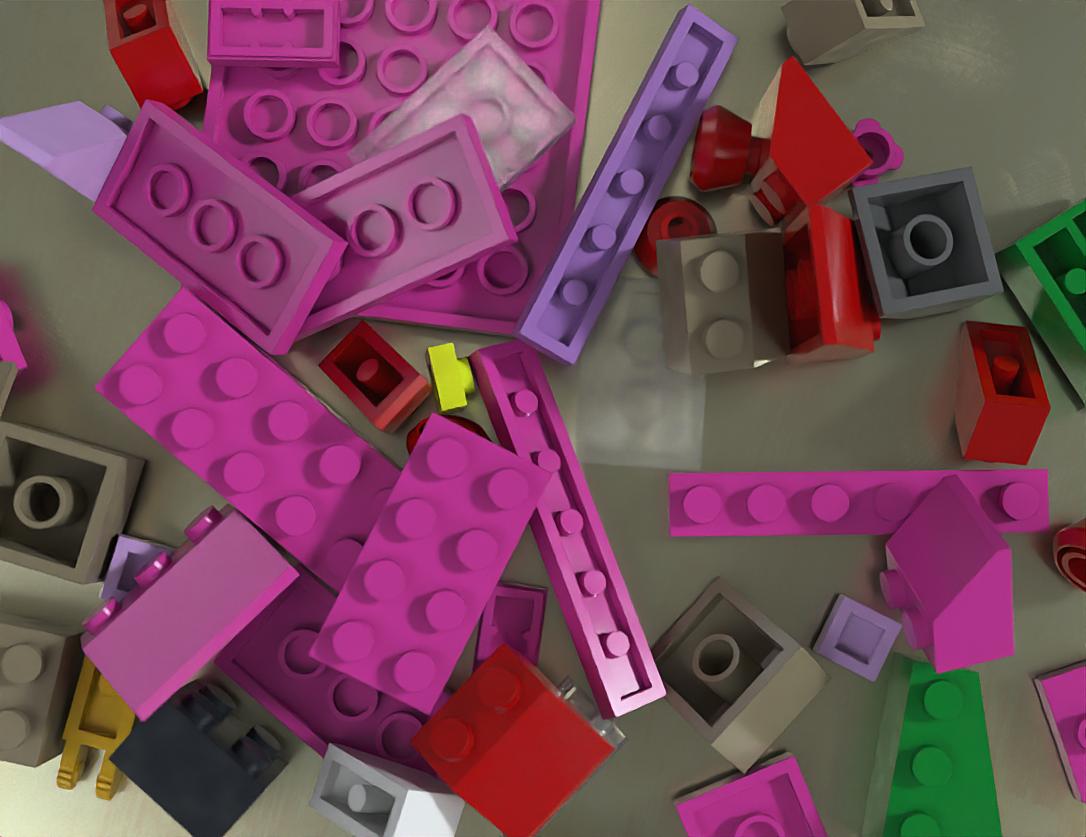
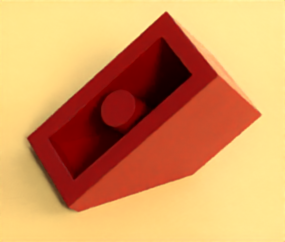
M103 0L109 51L140 109L145 100L148 99L162 102L172 110H177L188 104L195 95L203 92L196 60L171 0Z
M363 319L318 364L320 369L380 431L389 435L405 419L413 415L419 405L434 390V387Z
M965 320L961 336L954 412L963 459L1027 466L1051 410L1028 328Z

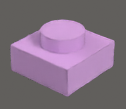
M118 533L99 594L100 599L106 600L113 596L119 602L139 584L133 577L150 558L162 550L170 556L177 548Z
M840 594L812 651L875 682L902 628V624Z

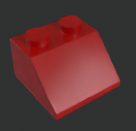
M791 56L783 62L761 100L756 137L762 138V145L755 175H750L749 186L754 191V194L751 195V201L759 215L769 225L774 226L778 223L782 230L785 231L807 206L826 205L844 192L873 161L795 57Z
M503 642L409 741L451 790L507 837H534L616 749L529 658Z

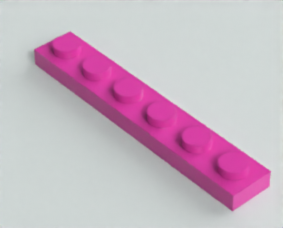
M519 339L477 349L467 358L500 447L553 473L529 520V524L602 720L616 718L666 696L667 693L536 349Z
M1048 469L668 473V536L895 534L941 479L953 474L958 475L1000 533L1050 532Z

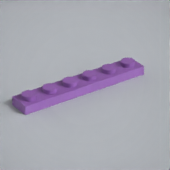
M690 4L678 11L511 334L564 366L575 364L739 40L735 35Z

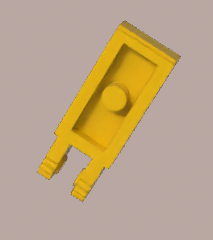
M87 655L84 658L62 739L66 740L56 784L59 788L73 790L84 772L89 746L106 750L96 779L95 797L111 801L117 792L123 772L109 761L108 758L137 727L140 718L131 710Z

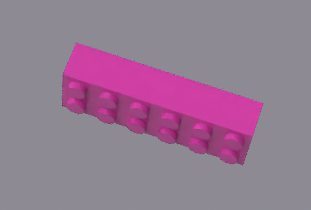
M182 287L94 389L339 594L403 469L226 318L191 290Z

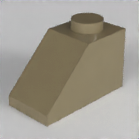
M791 0L781 7L788 24L787 37L796 54L801 57L803 65L837 63L917 33L926 27L915 0Z

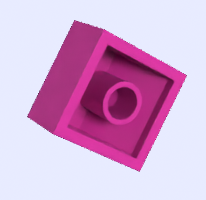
M958 475L945 476L885 544L888 571L880 573V585L886 604L891 610L899 608L910 646L913 650H923L936 674L1015 655L1011 547Z

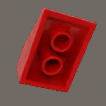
M823 204L809 205L782 233L791 354L785 356L786 365L861 358L875 352L874 342L879 341L881 337V318L878 317L876 305L869 304L866 280L869 277L855 221Z

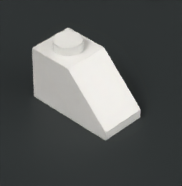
M329 743L309 806L355 837H454L466 801L451 790L447 784L426 772L341 744Z

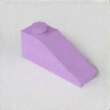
M74 101L0 118V141L95 203L134 122L107 104L98 113L81 101Z

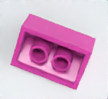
M229 503L219 511L212 505L201 512L183 531L189 539L170 556L163 550L155 554L135 573L133 578L139 583L119 602L113 596L107 598L82 623L87 629L80 637L82 650L143 722L300 576L284 557Z

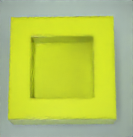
M453 342L427 348L425 360L430 382L434 387L433 395L438 415L463 411L467 406L465 395L475 393L472 371L467 356L457 358Z

